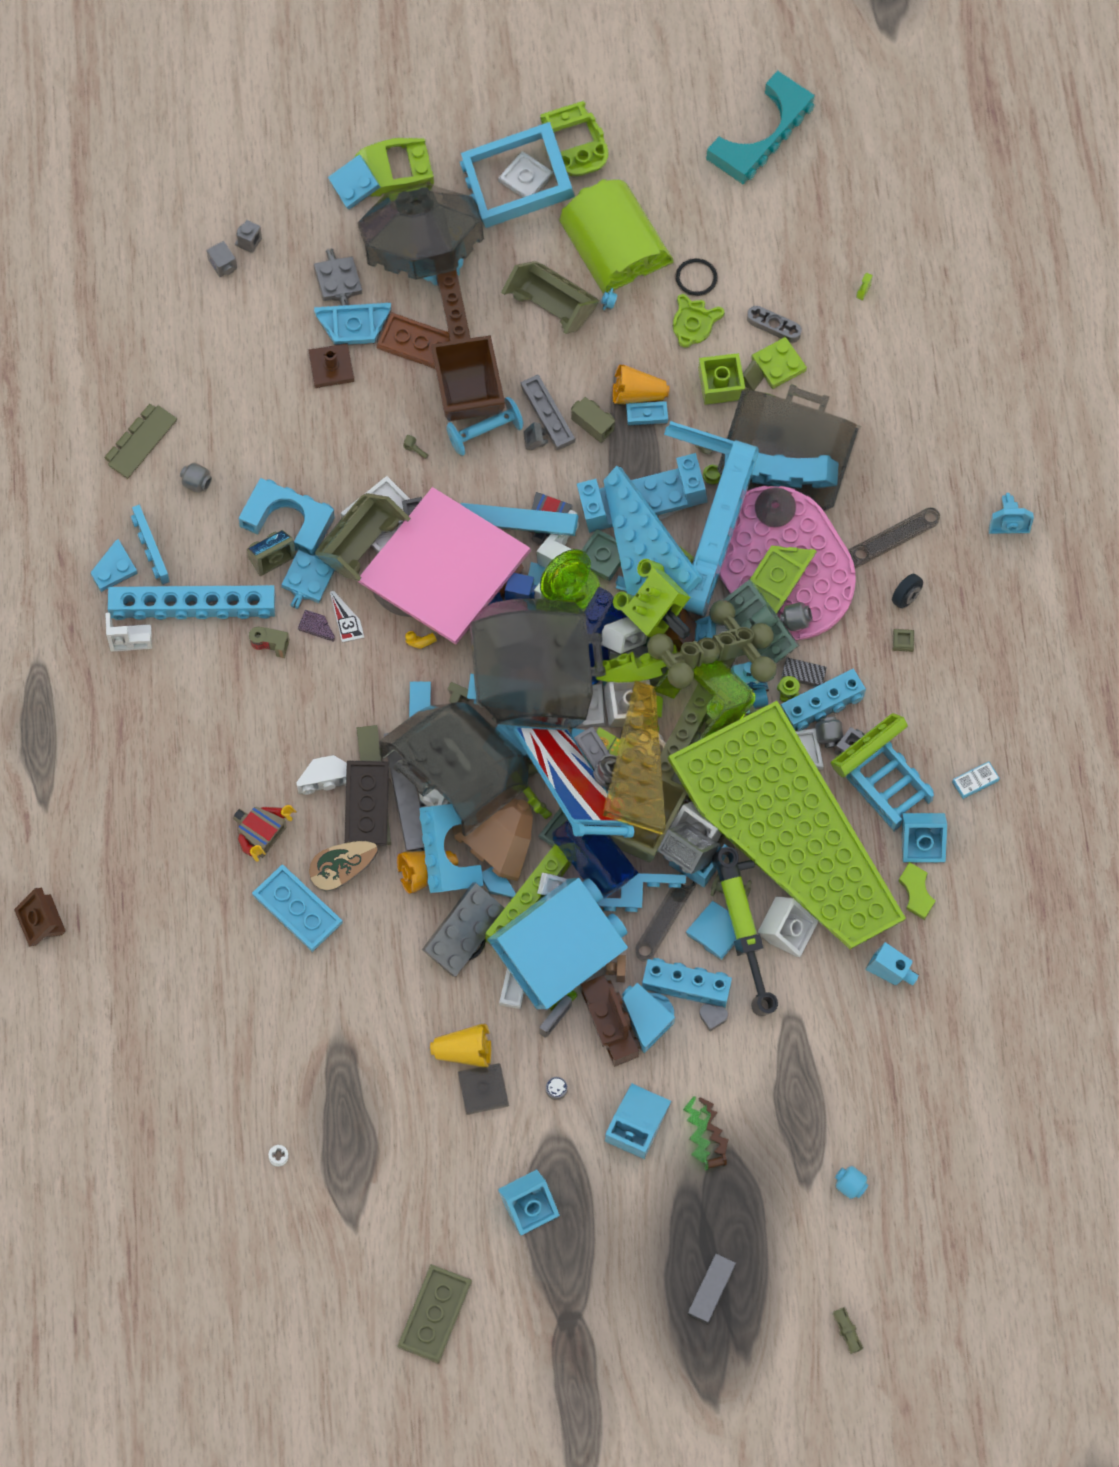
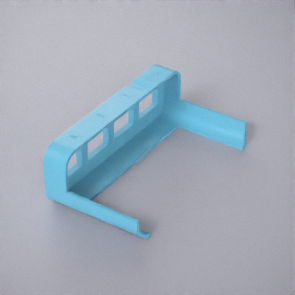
M670 421V425L666 427L664 435L728 455L692 564L702 577V580L688 594L691 598L683 607L688 612L705 617L752 477L759 449L757 446L738 440L732 441ZM618 576L616 589L626 591L624 577Z

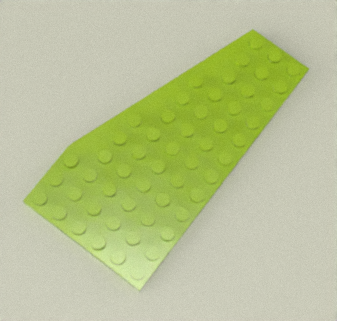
M778 701L668 756V761L699 814L718 828L720 833L750 860H753L761 870L850 950L906 919Z

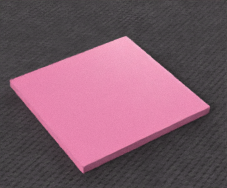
M432 487L409 515L410 521L403 522L360 575L362 578L358 583L452 643L457 644L531 552V549Z

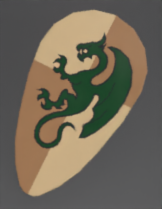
M356 841L322 850L311 861L309 868L310 879L321 890H335L351 881L366 869L376 857L379 848L375 843Z

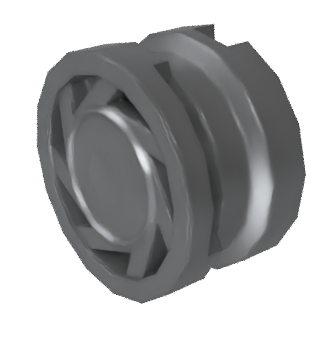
M605 755L594 768V779L602 787L615 788L625 777L627 767L618 756Z

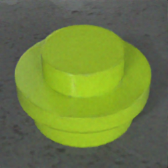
M709 465L703 470V479L708 484H718L723 471L717 465Z

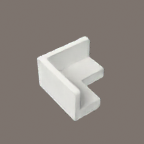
M106 613V636L111 652L152 649L151 625L113 627L111 615Z

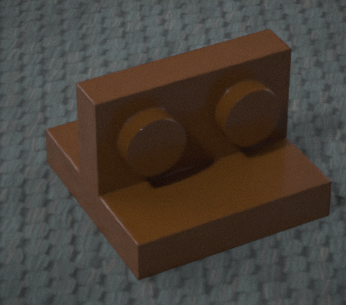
M35 888L14 909L29 947L36 946L44 937L61 936L66 932L51 894L45 895L42 888Z

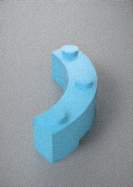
M759 453L751 478L753 483L776 487L802 488V484H812L814 488L837 486L839 463L828 455H820L819 458H786L784 455L771 456Z

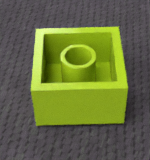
M739 353L699 358L698 372L704 405L744 400L745 383Z

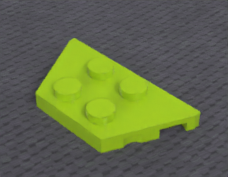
M771 545L750 579L776 614L779 613L817 553L815 549L787 548Z

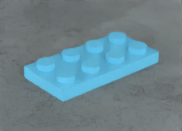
M283 864L252 892V896L312 952L343 923L340 917Z

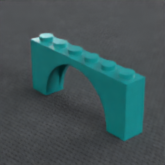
M778 70L766 82L765 94L775 103L781 117V122L775 132L762 141L750 144L734 143L718 136L707 149L706 160L743 185L748 179H753L757 169L766 164L771 153L774 154L778 150L783 139L787 140L791 135L792 129L795 126L798 127L806 113L810 114L815 107V95Z

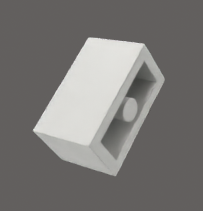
M625 617L604 626L601 645L621 654L646 644L647 636L629 617Z

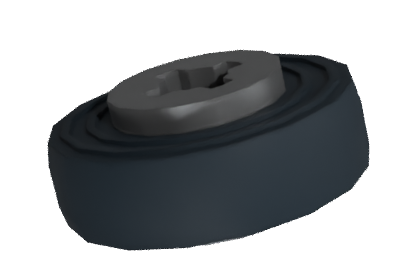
M913 573L908 575L896 587L892 595V602L902 609L911 604L923 587L924 582L922 578Z

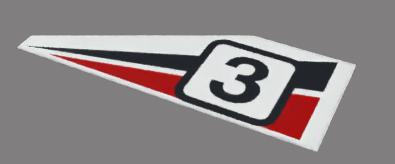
M331 591L330 595L342 642L364 638L360 619L334 591Z

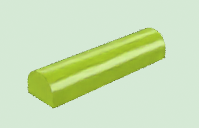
M894 713L886 717L830 762L835 772L843 778L905 730L908 727L905 718Z

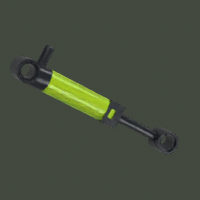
M724 847L714 854L712 863L718 871L736 938L734 945L737 956L747 954L758 995L752 1000L751 1008L756 1015L766 1016L777 1009L778 1000L773 993L765 991L755 952L764 947L760 934L756 933L740 874L742 870L754 868L755 862L748 860L738 863L739 855L737 851L732 847ZM722 854L728 857V864L722 860ZM762 999L767 1001L768 1009L762 1007Z

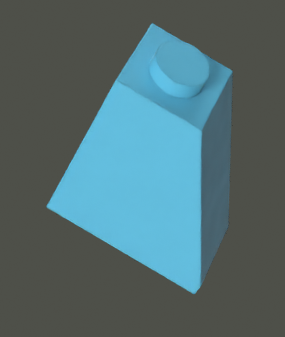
M636 983L633 987H627L622 993V1006L624 1011L628 1013L630 1024L640 1043L641 1051L646 1053L674 1024L675 1016L641 985Z

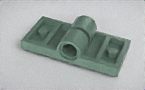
M751 579L723 599L734 606V619L740 627L750 629L751 626L757 623H765L771 627L774 639L767 648L757 649L761 656H768L777 664L799 647L797 641Z

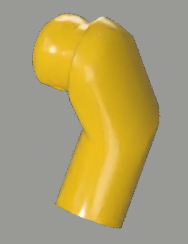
M408 631L405 634L406 643L418 649H423L437 641L433 632L424 637L417 636L414 631Z

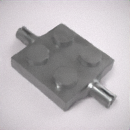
M327 249L325 252L328 260L314 263V270L323 301L340 300L341 306L349 305L348 298L362 294V287L353 256L336 259L334 249Z

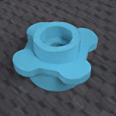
M613 288L608 293L605 292L603 294L601 303L604 304L602 309L604 311L606 307L612 309L615 305L617 294L613 293Z

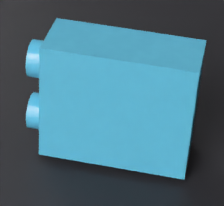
M580 878L567 879L487 939L536 1009H548L628 948L622 940L628 934L626 927L615 914L611 913L606 917L597 904L603 899V896L598 887L589 878L583 882Z

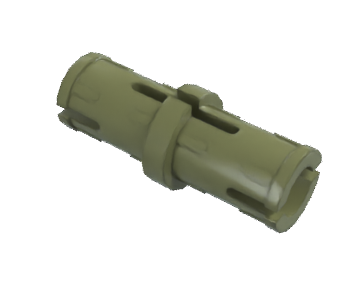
M843 1307L832 1312L840 1329L839 1334L843 1336L850 1354L864 1349L857 1336V1328L852 1324L846 1308Z

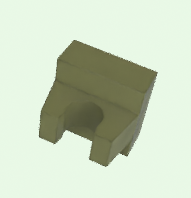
M451 682L448 687L449 693L452 694L449 702L450 705L458 708L462 700L469 701L467 699L468 689Z

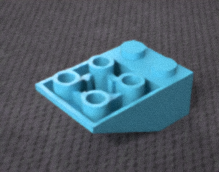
M631 1084L605 1134V1142L645 1159L671 1101Z

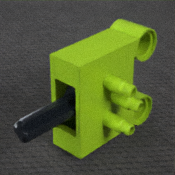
M642 559L637 566V572L641 577L647 578L635 596L626 592H618L613 598V606L617 610L623 611L648 637L664 634L670 626L682 639H685L690 635V629L677 615L691 597L664 571L662 564L650 559Z

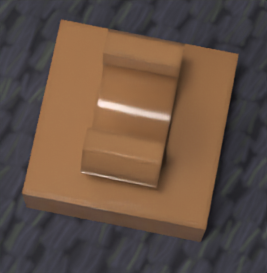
M618 955L617 963L609 962L606 964V975H616V982L625 983L626 955Z

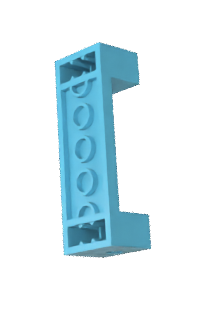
M696 453L676 458L677 469L631 480L656 516L708 503ZM597 479L577 483L589 533L595 532L596 529L603 530L613 527L605 487L599 488Z

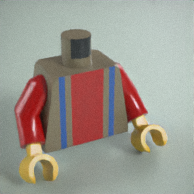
M286 805L283 808L254 807L249 814L238 809L233 816V820L240 824L237 830L239 835L238 841L242 851L258 862L257 856L259 855L263 858L287 828L286 820L283 818L292 821L293 818L290 814L297 811L291 805Z

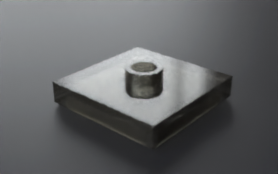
M500 1063L489 1065V1067L458 1071L466 1115L509 1106Z

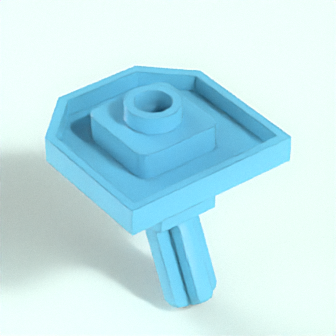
M1006 493L1001 498L1003 509L992 514L989 534L1030 533L1034 520L1033 513L1025 508H1019L1018 503L1014 502V497L1010 493Z

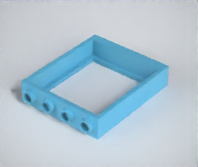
M550 122L461 153L463 161H460L463 173L467 172L468 177L465 178L468 189L472 188L473 194H470L474 206L478 205L479 210L476 211L479 222L483 221L486 228L575 197ZM543 138L558 186L487 210L472 163Z

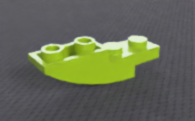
M674 645L673 654L678 653L676 645ZM631 652L621 654L609 661H602L595 665L594 669L597 680L618 683L636 682L662 676V668L666 667V664L663 660H656L649 653L636 658L634 653Z

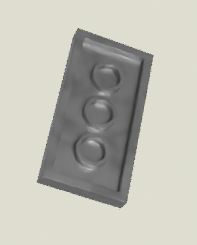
M473 882L422 950L449 974L456 977L485 939L487 930L505 908L477 883Z

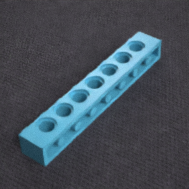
M274 585L108 587V613H110L111 618L116 620H123L125 618L137 620L156 618L163 620L167 617H175L177 619H186L187 617H196L198 619H207L208 617H217L219 619L259 617L267 619L275 617L276 594ZM171 601L176 602L173 606L167 605ZM191 601L197 602L193 606L187 605ZM211 601H216V602H217L216 605H213V606L208 605V603L211 602ZM231 601L238 602L236 605H229ZM252 601H258V602H259L257 605H250V604H249V603L252 602ZM128 602H134L132 606H125ZM148 602H155L153 606H146Z

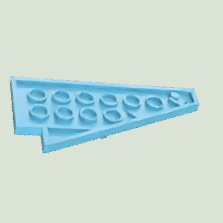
M616 466L603 481L627 593L635 596L647 578L641 577L638 574L637 566L642 559H650L662 564L664 571L689 594L702 580V577L623 469Z

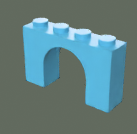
M260 478L238 518L240 527L259 534L266 519L274 510L283 507L296 509L303 515L305 520L294 540L295 551L300 550L309 555H315L316 549L322 543L335 519L334 509L327 503L314 501L308 495L302 496L297 494L289 487L283 488L272 480Z
M473 801L419 808L430 893L466 889L473 882L479 886H484L481 865L455 866L448 860L444 850V839L450 828L459 824L476 822Z

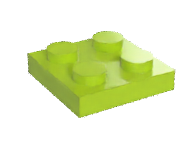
M786 337L751 356V359L757 363L772 389L807 370L806 365Z

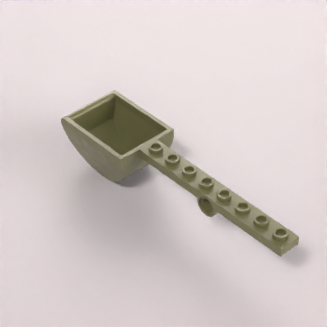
M737 657L728 660H716L708 664L652 771L631 763L612 800L626 822L634 827L633 837L596 835L600 841L649 863L655 858L668 829H670L688 795L683 785L671 781L675 771L667 758L673 753L691 745L697 731L703 726L708 711Z

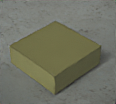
M894 629L893 651L913 652L914 630Z

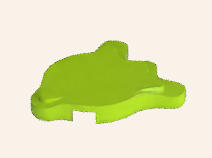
M685 294L678 295L677 303L679 309L673 319V331L678 338V344L683 348H688L693 344L706 340L712 331L713 324L723 318L724 309L722 307H715L706 310L704 300L691 301Z

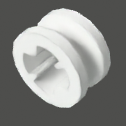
M282 1145L273 1146L269 1150L270 1163L277 1167L286 1164L288 1161V1150ZM276 1151H281V1154H285L279 1161L276 1160V1157H272V1155H276Z

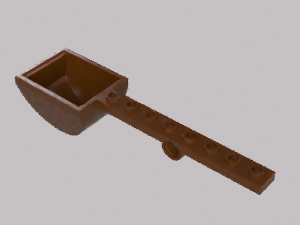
M444 209L426 211L424 216L436 270L438 289L441 294L450 342L431 344L444 415L451 422L500 414L505 408V400L491 335L470 337Z

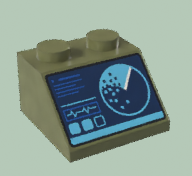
M285 531L273 532L266 539L260 542L256 541L247 548L248 558L259 576L294 559V541Z

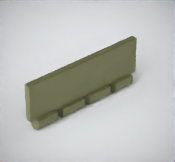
M148 404L140 414L145 421L138 417L128 428L129 432L133 435L125 432L116 443L118 448L113 446L104 457L109 462L108 466L127 479L177 421L175 416L159 405L155 408L152 404Z

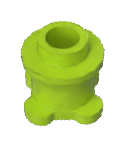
M786 676L780 680L777 690L780 692L779 699L781 702H786L800 695L798 692L800 684L796 678Z

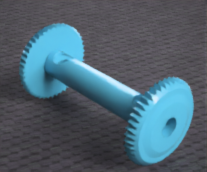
M506 397L504 399L506 411L463 430L457 431L454 424L449 422L446 427L447 434L455 451L459 455H465L463 442L510 421L513 422L518 430H521L523 428V419L512 398Z

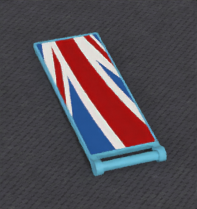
M514 727L513 732L571 823L575 836L582 837L584 834L623 835L624 838L633 837L634 827L626 822L605 787H602L594 779L593 768L568 729ZM584 825H604V826H584Z

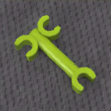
M517 771L510 775L511 779L529 799L528 803L534 808L533 810L543 818H549L552 812L546 808L545 803H541L522 774H519Z

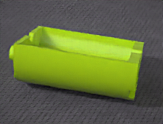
M603 179L590 188L585 187L580 190L579 195L561 210L562 213L559 221L603 294L605 292L608 293L611 288L615 290L633 282L640 275L646 276L674 263L671 254L628 184L623 180L614 179L607 181Z

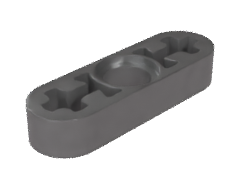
M752 306L748 310L747 321L750 325L781 339L786 337L791 343L800 339L801 326L798 323L760 306ZM756 313L760 314L756 319L753 318V315H756ZM776 320L780 325L777 328H772L769 326V322ZM792 329L795 330V333H793L792 335L789 334V331L791 332Z

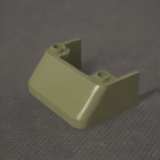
M537 261L515 265L501 291L504 295L514 294L513 297L521 302L531 300L560 318L565 334L578 331L599 303L595 296Z
M366 493L354 503L318 546L315 554L345 578L360 581L362 577L358 573L360 572L361 563L358 560L382 532L393 531L398 527L400 520L409 522L411 518L390 497Z

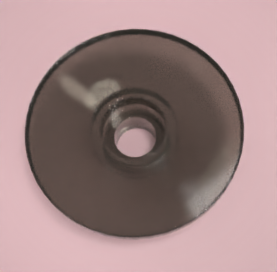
M778 487L764 490L755 502L757 518L769 527H781L788 524L796 512V503L793 496L787 490ZM777 502L779 507L773 508L771 505Z

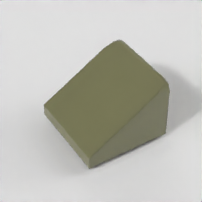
M754 360L743 373L745 387L755 391L764 378L763 373Z

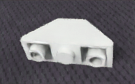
M335 755L313 759L296 782L298 794L308 795L316 790H332L336 786H346L347 763Z

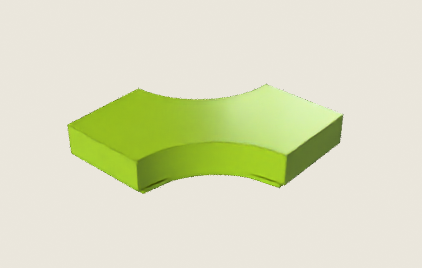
M909 862L898 882L905 887L908 893L909 902L906 909L925 920L936 900L926 890L925 880L928 872Z

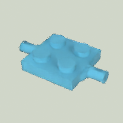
M298 550L281 584V588L291 591L295 595L290 604L293 608L295 606V609L299 608L302 599H310L319 603L335 571L316 554L309 555Z

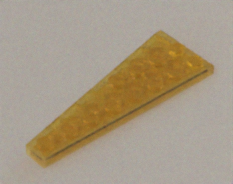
M635 680L603 816L663 835L666 823L656 691L654 686Z

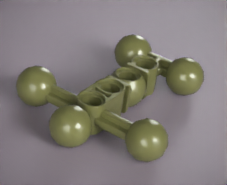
M719 600L713 603L709 614L712 622L718 626H725L728 631L719 633L718 636L713 635L712 638H703L697 642H685L682 644L680 652L675 654L672 653L674 649L673 641L665 634L652 636L647 644L649 654L656 660H663L668 667V680L676 688L690 686L694 680L693 669L696 666L700 667L701 664H711L716 660H728L742 655H746L752 663L750 672L752 677L758 682L772 680L777 672L774 660L768 656H761L757 649H765L771 645L774 639L771 627L765 623H757L751 626L750 629L740 627L734 619L735 608L727 600Z

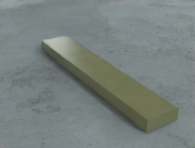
M377 725L356 727L360 761H382ZM388 819L387 845H392Z

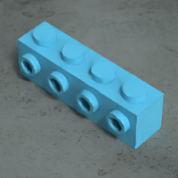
M853 668L782 703L781 708L794 730L800 731L806 729L814 721L820 722L821 718L827 717L832 712L838 713L850 703L856 704L860 702L865 695L866 688Z
M653 958L652 960H647L642 987L646 991L726 1008L732 977H728L727 974L722 972L714 974L707 972L704 968L696 967L692 969L687 968L686 965L681 963L669 964L665 963L662 959Z

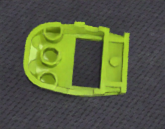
M585 101L540 114L541 123L550 122L553 132L584 122L587 124L593 141L560 152L568 176H582L595 172L604 167L608 159V148L603 137L604 132L601 127L599 128L592 112L588 113L585 109Z
M392 138L364 147L355 155L356 157L360 154L381 186L369 195L371 197L382 196V194L392 193L393 196L399 195L395 193L401 194L405 188H407L406 190L409 188L411 191L419 188L416 186L429 181L430 185L434 184V176L425 138ZM390 147L406 148L412 177L393 179L387 149H390Z

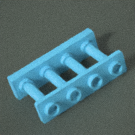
M890 741L846 776L848 781L893 831L901 826L902 813H905L923 798L928 804L933 801L934 791L927 783L924 784L920 779L919 773L907 765L904 756L892 748ZM880 753H883L889 759V763L869 778L864 777L860 772L863 766ZM897 768L904 777L883 793H879L874 788V784ZM910 783L917 793L899 807L892 808L888 804V799Z

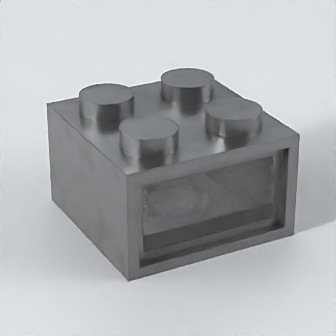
M683 822L668 829L657 851L663 854L662 856L666 860L679 865L682 871L693 874L710 865L720 844L688 822Z

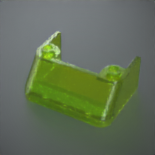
M716 660L711 664H701L700 667L696 666L693 669L694 678L713 696L707 705V713L713 721L701 735L702 738L742 719L754 704V691L722 660ZM667 670L653 690L674 699L682 688H676L670 684Z

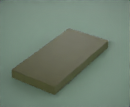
M431 1264L397 1348L439 1364L472 1280Z

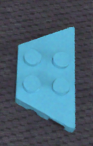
M391 303L314 307L316 317L334 345L375 343L391 311Z

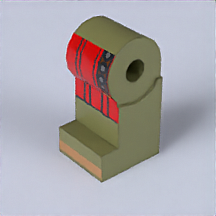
M254 627L249 632L250 643L254 649L262 650L265 648L274 650L276 657L285 658L290 641L288 632L266 627Z

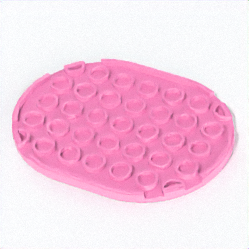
M762 486L748 490L719 574L720 579L731 594L752 577L771 545L787 548L815 549L817 553L777 615L780 618L785 606L803 602L806 606L810 607L813 620L808 628L797 631H790L788 629L794 639H809L828 631L845 615L854 596L856 582L855 567L847 547L825 512L809 496L784 486Z

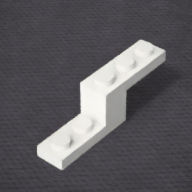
M570 510V511L568 512L569 514H577V515H578L577 512H574V511H572V510ZM550 534L536 551L537 563L550 570L534 589L535 602L543 605L546 600L553 596L554 590L558 585L563 584L567 574L570 571L572 572L577 565L575 551L565 546L570 537L569 535Z

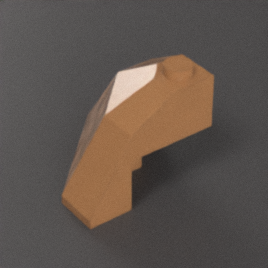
M514 798L487 801L474 809L475 823L459 824L452 827L454 838L459 843L464 842L471 847L470 852L481 862L486 860L494 867L492 871L497 876L518 881L531 841L533 823L531 806L524 800Z

